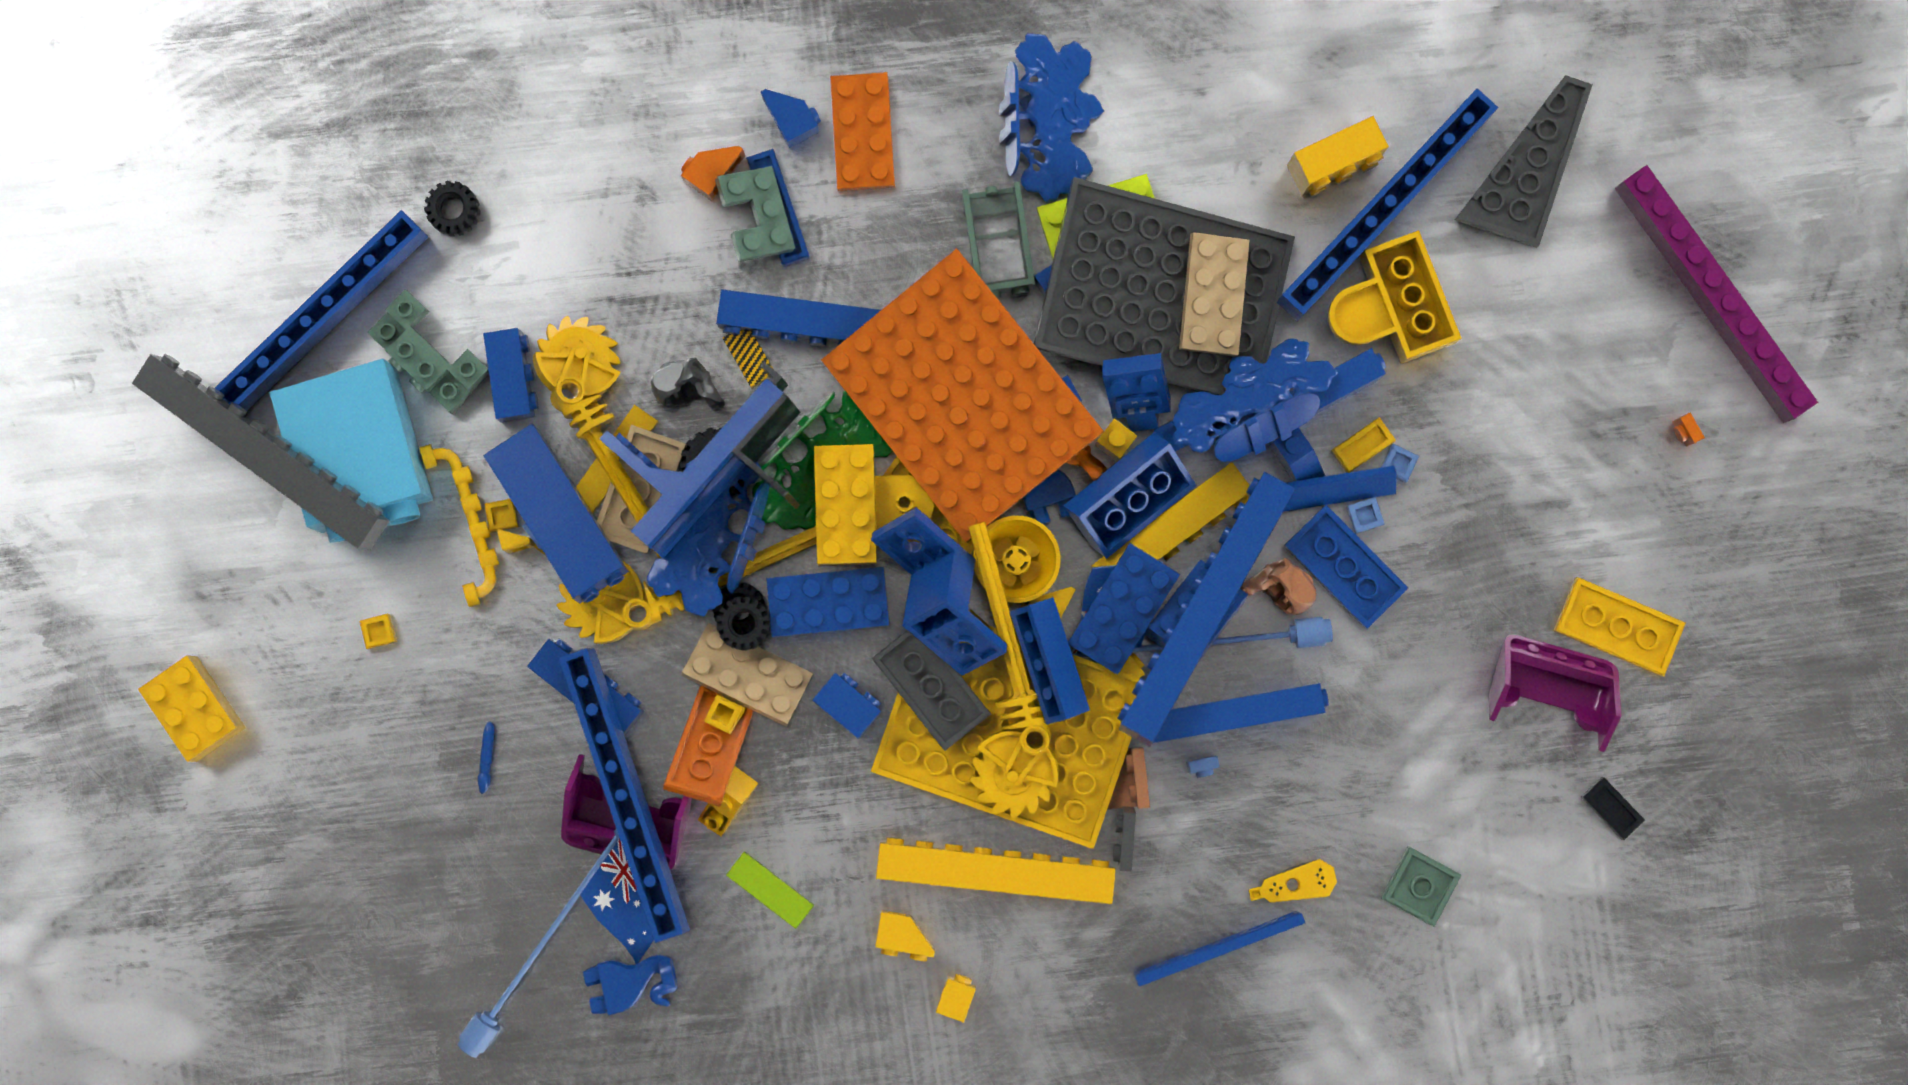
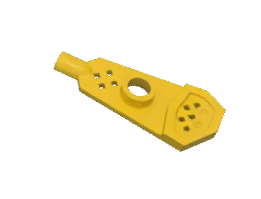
M1317 859L1266 878L1262 886L1248 890L1251 901L1265 898L1270 903L1328 897L1334 889L1337 879L1334 867L1321 859ZM1290 879H1295L1298 882V887L1295 890L1287 888V882Z

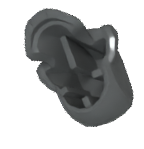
M690 358L686 361L667 362L651 378V391L659 403L667 407L686 405L691 400L703 398L712 409H721L725 406L724 399L721 398L712 383L710 372L706 371L697 358Z

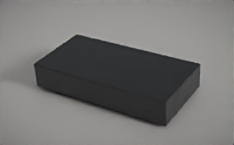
M1601 777L1581 796L1621 840H1625L1645 821L1605 777Z

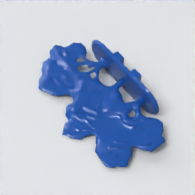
M1027 33L1025 41L1020 43L1015 49L1016 57L1025 67L1026 74L1019 80L1018 69L1013 61L1008 63L1005 73L1004 99L999 104V115L1005 116V127L1000 131V144H1005L1006 167L1009 176L1016 173L1020 152H1022L1030 165L1021 176V185L1029 192L1040 193L1045 203H1049L1050 201H1056L1059 194H1069L1071 181L1074 177L1086 180L1093 172L1086 153L1071 142V135L1073 133H1083L1090 126V120L1098 118L1104 112V109L1094 94L1082 92L1079 88L1084 78L1090 75L1091 54L1086 48H1082L1078 42L1072 41L1070 44L1064 45L1059 52H1056L1046 35ZM1036 76L1038 78L1037 82H1029L1030 77ZM1019 88L1031 94V99L1025 111H1019ZM1019 119H1030L1035 125V136L1028 143L1020 142ZM1036 140L1041 141L1039 146H1034L1033 142ZM1030 149L1039 150L1045 156V162L1041 163L1033 158L1034 152H1030ZM1033 164L1038 165L1040 170H1033Z
M1293 338L1287 339L1273 348L1266 363H1259L1252 356L1232 357L1229 364L1231 371L1225 375L1222 381V385L1226 388L1225 393L1213 395L1201 391L1186 393L1182 396L1178 404L1179 410L1174 414L1172 421L1177 429L1172 436L1174 444H1187L1193 452L1202 453L1211 448L1216 437L1221 436L1214 447V454L1218 460L1223 462L1234 461L1251 452L1257 455L1266 450V444L1277 438H1280L1281 441L1292 436L1291 431L1304 425L1314 417L1320 407V399L1311 392L1322 393L1328 391L1332 384V378L1338 373L1328 361L1308 362L1306 359L1310 354V344ZM1291 388L1296 390V394L1293 396L1289 391ZM1251 413L1258 414L1238 424L1242 417ZM1233 417L1236 418L1235 424L1230 422ZM1216 422L1226 423L1230 429L1227 430L1225 427L1221 431L1212 425ZM1212 431L1215 432L1216 435L1210 437L1208 436L1207 432Z
M692 461L686 464L685 469L690 465ZM747 466L742 469L664 558L655 559L647 575V582L650 587H653L654 593L658 597L672 595L679 590L682 594L685 610L704 617L708 610L715 609L722 604L723 596L718 586L720 576L729 573L727 589L731 594L735 592L742 579L747 561H754L757 551L752 546L756 534H763L766 525L761 519L769 494V485L762 482L755 493L753 501L749 500L746 487L755 483L759 477ZM739 479L744 481V487L738 484L737 481ZM731 486H735L741 493L738 496L739 499H742L741 502L731 497L729 493ZM731 503L736 505L735 509L729 510L727 508ZM743 509L748 512V516L740 535L729 530L728 521L735 511ZM730 542H739L732 564L729 565L721 557V554L729 546ZM710 567L719 568L716 573L708 571Z

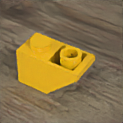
M735 766L721 806L707 803L698 821L721 837L748 801L758 782Z
M885 910L881 911L875 945L876 948H881V954L898 956V952L910 953V959L927 961L928 957L934 958V947L911 915Z

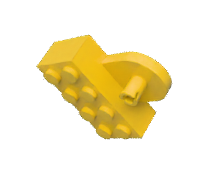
M1419 230L1364 250L1359 259L1368 280L1339 292L1332 300L1328 309L1329 327L1339 340L1346 344L1357 346L1365 345L1390 335L1401 364L1454 345L1462 339Z
M873 444L814 446L818 566L877 564V545L871 541L874 531L916 507L931 519L934 502L913 476H875Z

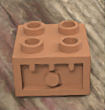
M1128 748L1107 810L1119 809L1122 806L1137 807L1138 809L1150 808L1144 748Z

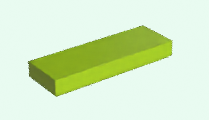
M745 851L726 874L731 880L795 929L814 906L812 902Z

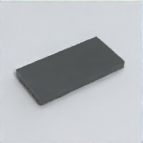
M908 630L871 658L944 751L991 715L962 676Z

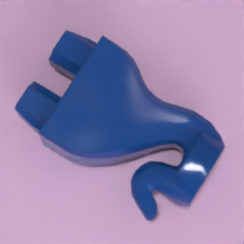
M1058 469L1023 497L1026 514L1029 513L1031 518L1042 524H1047L1051 521L1046 507L1057 504L1061 519L1070 517V514L1063 505L1076 496L1069 477Z
M655 955L638 964H627L620 960L611 959L599 962L597 966L583 971L586 987L601 984L603 995L589 998L592 1014L608 1013V1015H613L628 1010L641 998L651 977L655 973L660 974L661 981L651 988L650 999L657 1005L669 1007L670 1001L662 998V995L674 992L678 988L672 958Z

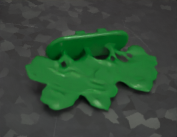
M845 390L842 395V406L838 412H828L825 409L835 398V392H832L807 416L800 414L793 421L797 426L787 436L781 434L774 442L776 447L759 464L761 469L765 470L771 463H775L777 470L774 480L800 504L795 509L769 486L768 500L761 519L765 523L775 521L782 529L792 530L798 527L810 529L816 526L814 446L873 444L874 457H887L893 452ZM819 415L822 416L827 428L826 431L809 438L803 431ZM840 417L844 420V424L840 425L834 419ZM798 438L807 446L808 452L800 462H787L782 452ZM791 466L799 467V471L793 472ZM784 469H787L791 475V485L787 488L784 487L781 477L786 475L783 471ZM763 480L757 482L752 488L753 498L758 487L764 482Z

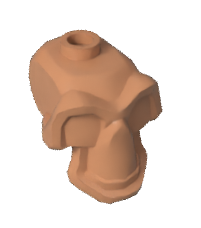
M1287 558L1273 562L1270 565L1267 564L1261 572L1243 582L1240 588L1248 596L1262 591L1271 597L1275 606L1283 612L1292 615L1302 614L1311 608L1316 601L1317 595L1312 577L1296 565H1293Z

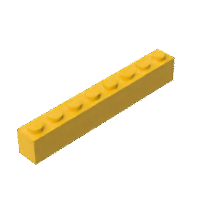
M887 837L886 843L880 842L876 879L1112 904L1116 868L1109 867L1110 861L1092 859L1091 865L1081 864L1080 858L1063 856L1062 861L1050 860L1051 855L1033 853V858L1021 857L1020 851L1004 850L1003 855L992 854V848L975 847L974 852L962 851L963 845L945 844V849L933 848L934 842L916 840V845L913 846L904 845V839Z

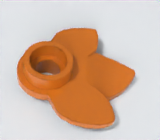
M1089 445L1067 462L1070 465L1082 466L1093 481H1096L1108 470L1099 459L1091 454Z

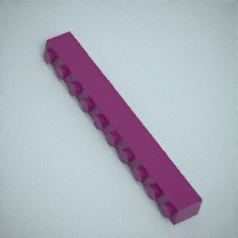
M1648 165L1614 188L1781 421L1786 423L1796 419L1819 403Z

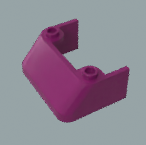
M1508 635L1505 638L1489 692V720L1495 721L1501 707L1515 706L1520 697L1574 711V718L1582 729L1598 732L1599 751L1605 752L1622 717L1617 667L1613 663L1601 658L1523 636Z
M579 754L564 791L561 838L572 847L602 854L615 836L616 826L600 779L595 775L583 774L585 755ZM683 796L682 799L678 797L666 798L662 801L660 809L648 806L670 870L675 866L690 813L692 798Z

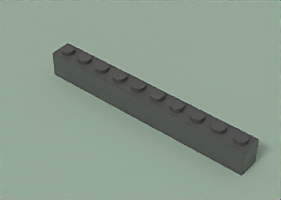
M153 354L149 355L132 382L134 386L357 549L371 550L390 522L389 519L382 515L383 510L379 506L369 501L365 503L359 498L360 493L348 485H344V487L336 482L338 477L324 468L318 469L313 465L315 462L313 458L303 452L296 453L290 448L292 444L279 435L274 437L267 432L269 427L257 419L252 421L245 416L247 411L232 402L231 404L223 400L225 395L211 386L205 387L200 383L202 381L200 376L189 370L183 371L178 367L180 362L167 354H164L163 357Z

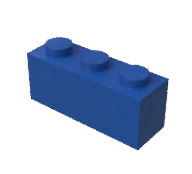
M519 328L483 333L496 419L502 423L535 417L534 409H538V399L536 392L531 391L530 381L534 380L532 364H527L526 352H530L528 336L523 335Z

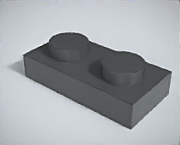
M1122 806V815L1116 816V833H1120V844H1114L1113 861L1118 862L1120 871L1132 872L1136 820L1134 807Z

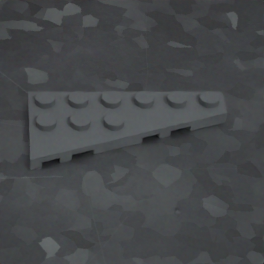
M1565 75L1455 220L1537 248L1540 245L1593 84Z

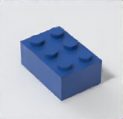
M1203 560L1197 563L1147 628L1145 635L1162 648L1165 647V644L1161 643L1166 631L1169 627L1175 629L1180 620L1175 616L1183 602L1189 604L1194 596L1190 592L1198 576L1203 579L1208 571L1204 567L1205 562ZM1239 589L1202 657L1245 603L1248 594L1242 589Z

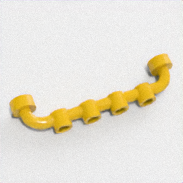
M431 444L421 446L419 449L426 469L438 466L437 460L439 459L446 460L451 467L453 479L485 578L482 585L476 587L474 582L464 584L462 587L468 606L481 604L480 598L489 594L496 583L494 566L500 564L495 548L488 549L485 540L491 537L486 520L479 521L477 511L482 510L478 494L471 495L468 484L474 482L469 466L463 467L458 455L450 449H433Z

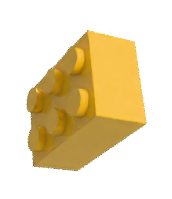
M1371 116L1294 152L1287 164V168L1301 196L1310 193L1312 197L1327 189L1326 186L1334 181L1337 184H1341L1353 177L1352 174L1359 169L1366 172L1379 165L1378 161L1384 158L1383 154L1389 146L1374 116Z
M186 655L138 689L187 762H198L246 728L198 656Z

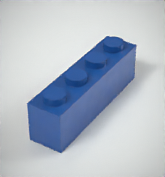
M1054 597L1009 611L1046 725L1090 711Z
M560 638L557 641L548 639L527 667L573 702L559 660L560 657L571 654L570 652L573 648ZM605 674L604 677L624 736H626L644 713V710L639 707L642 702L629 692L623 695L616 689L619 684Z

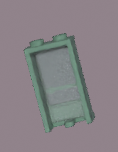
M1020 181L1014 182L1012 188L997 190L996 186H989L985 188V192L971 194L968 193V189L962 190L974 270L997 298H1001L1002 293L1012 292L1013 296L1029 294L1030 289L1035 287V279Z

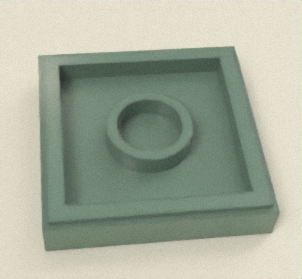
M1408 846L1381 899L1435 927L1462 875Z

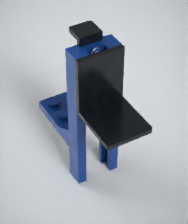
M764 361L760 367L772 378L771 382L767 378L683 472L660 469L620 433L614 437L607 430L600 438L605 445L662 494L658 501L631 530L635 536L662 558L670 552L745 466L795 509L800 506L782 486L755 464L801 413L791 399L783 393L788 386L787 382Z

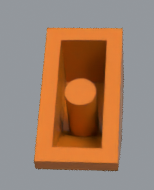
M740 146L698 152L694 158L689 157L683 164L681 177L686 184L712 202L718 194L715 179L717 176L732 174L745 157L744 150Z

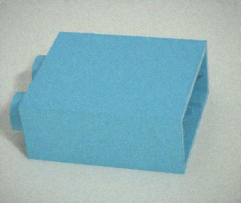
M384 358L269 392L281 436L292 444L290 448L296 453L303 452L315 460L313 465L318 469L324 468L338 477L336 482L343 487L348 485L360 493L359 498L365 503L369 501L379 506L383 510L382 515L390 520L387 526L399 525L421 517L418 505L434 500L398 371ZM301 508L306 527L320 533L327 532L329 542L331 543L346 541Z

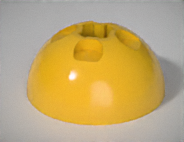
M1007 516L991 523L987 530L1007 602H1028L1047 592L1055 582L1061 564L1060 549L1052 532L1041 522L1026 516ZM974 550L973 557L976 559L974 567L975 574L980 584L985 589L976 553Z

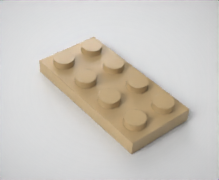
M1194 232L1190 234L1179 350L1227 356L1239 355L1250 240Z
M634 425L630 426L626 439L660 469L678 472L680 462L682 461L681 453L682 450L686 449L687 444ZM619 457V462L648 509H650L662 494ZM610 482L597 522L609 541L649 554L650 548L631 532L637 522L612 482Z
M708 622L681 676L787 727L813 677V673L758 646L748 651L734 649L720 638L716 626Z

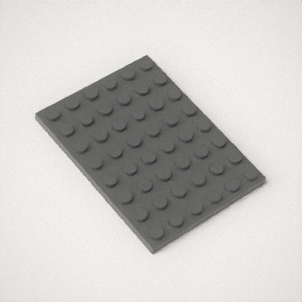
M1074 177L1070 185L1034 344L1039 350L1103 366V360L1161 353L1169 384L1200 392H1208L1213 395H1222L1226 391L1222 381L1225 375L1231 371L1229 364L1232 357L1252 356L1259 363L1267 362L1280 306L1277 301L1283 293L1295 236ZM1193 232L1250 240L1238 356L1179 350L1190 234Z

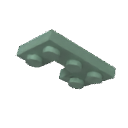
M772 166L717 176L715 181L722 206L727 207L750 202L757 225L754 228L732 232L731 239L738 262L788 253L795 249Z

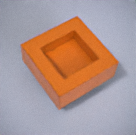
M1691 412L1672 421L1675 426L1673 428L1675 436L1681 443L1684 442L1686 447L1705 438Z

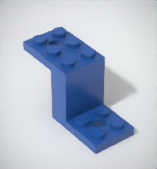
M917 507L873 532L871 541L911 574L902 625L905 629L961 676L1006 653L1007 643L968 611L976 560ZM915 539L918 540L920 543L915 541L909 542L908 540Z

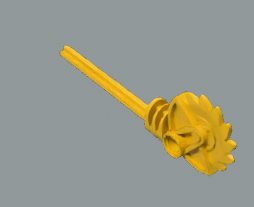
M565 316L560 322L558 330L554 325L548 324L546 329L547 340H537L541 352H535L532 357L535 371L541 382L552 391L550 394L552 405L555 409L561 411L566 419H573L569 425L571 428L579 429L576 437L587 441L633 518L638 523L649 509L615 453L600 440L603 435L601 428L615 419L613 413L604 414L603 411L608 405H599L598 401L602 398V394L614 384L620 374V371L611 366L620 364L619 357L610 350L617 345V342L612 338L601 335L606 329L605 326L593 325L587 327L588 317H582L572 325L570 318ZM562 390L570 391L574 398H566L562 394Z
M985 522L968 526L997 634L1007 643V651L1003 655L1014 693L1012 698L995 703L996 708L1005 709V714L999 716V718L1007 719L1008 724L1002 727V731L987 737L977 747L983 753L984 760L978 757L972 759L973 765L980 776H973L970 778V781L974 786L984 791L978 795L977 800L985 803H996L992 808L993 814H999L1011 808L1010 816L1014 819L1022 813L1025 806H1027L1031 814H1034L1038 807L1039 796L1045 801L1050 800V792L1047 785L1057 787L1059 769L1056 757L1049 747L1051 733L1046 725L1044 716L1038 715L1037 712L1041 710V707L1035 704L1034 701L1037 698V694L1030 687ZM1032 731H1037L1042 734L1044 742L1039 746L1031 745L1027 735Z
M816 526L756 552L754 561H747L742 578L817 545ZM623 561L629 572L623 575L624 579L620 583L612 587L606 586L598 591L599 595L594 600L580 604L572 598L564 584H559V591L566 599V602H559L556 606L560 611L571 616L565 620V626L570 628L582 627L579 633L580 638H587L595 634V644H608L624 638L633 629L638 631L648 629L652 624L661 621L662 614L665 612L669 617L672 616V609L676 607L680 611H684L685 607L681 591L677 590L672 595L658 597L654 593L653 587H648L645 581H643L642 585L637 573ZM729 573L719 577V588L727 584ZM636 608H644L646 611V616L641 622H634L631 615Z

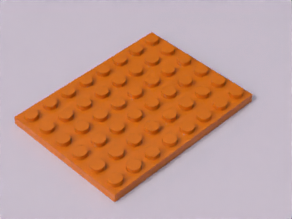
M957 248L821 359L965 543L971 540L968 526L982 522L989 526L1104 433V430Z

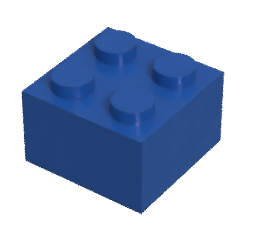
M845 672L841 676L834 673L813 698V701L860 739L883 712L878 708L881 702L869 692L862 695L857 691L856 687L859 684Z

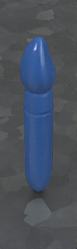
M491 721L485 725L482 738L480 773L477 776L479 792L481 794L488 790L491 783L489 773L495 737V728Z

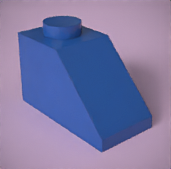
M767 89L760 91L766 107L789 148L820 133L817 124L821 120L814 107L808 108L804 100Z
M1299 427L1291 431L1292 436L1284 441L1278 438L1269 445L1292 481L1326 476L1314 449Z

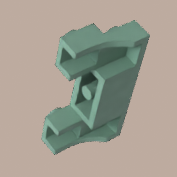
M405 289L385 309L387 313L367 333L391 356L388 361L400 373L405 369L412 376L409 382L421 393L424 390L428 391L451 414H454L473 390L489 375V370L468 349L451 365L425 340L414 327L429 311Z

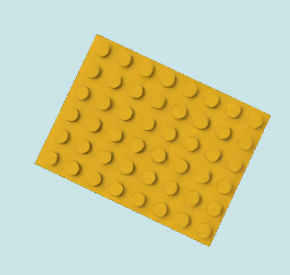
M986 625L989 629H991V630L998 636L997 630H996L995 627ZM1018 639V643H1019V647H1020V650H1021V654H1022V658H1023V661H1024V665H1025V669H1026V672H1027V676H1028V680H1029V683H1030V687H1031V689H1032L1033 691H1035L1034 685H1033V682H1032V679H1031V676H1030V673H1029V670H1028V667H1027V664H1026V661H1025V658H1024V655H1023V652H1022V648H1021V645H1020V642H1019V639ZM1072 654L1090 711L1066 720L1047 724L1051 733L1049 747L1056 757L1059 769L1057 787L1047 785L1050 792V800L1045 801L1039 796L1038 807L1034 814H1031L1027 806H1025L1022 813L1014 819L1010 816L1011 808L994 815L1094 849L1132 739L1131 736L1119 730L1122 721L1117 718L1126 703L1130 706L1136 698V695L1132 694L1140 678L1122 671L1117 675L1099 663ZM1004 655L962 676L991 715L945 751L902 696L897 693L871 772L993 814L992 808L996 803H985L977 800L978 795L984 791L974 786L970 778L980 776L973 765L972 759L978 757L984 760L983 753L977 747L987 737L1002 731V727L1008 724L1007 719L999 718V716L1005 714V709L996 708L995 704L996 702L1012 698L1014 693ZM1104 671L1135 683L1122 692L1117 688H1111L1101 677L1100 673ZM1114 691L1120 693L1121 695L1118 697ZM1038 698L1034 700L1035 704L1040 705ZM1042 710L1037 711L1038 715H1043ZM1032 731L1027 735L1031 745L1039 746L1044 742L1042 734L1037 731Z

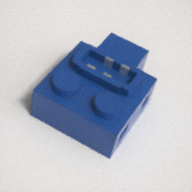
M1161 353L1103 360L1102 377L1113 419L1126 418L1129 430L1132 432L1158 429L1159 413L1171 412V395Z

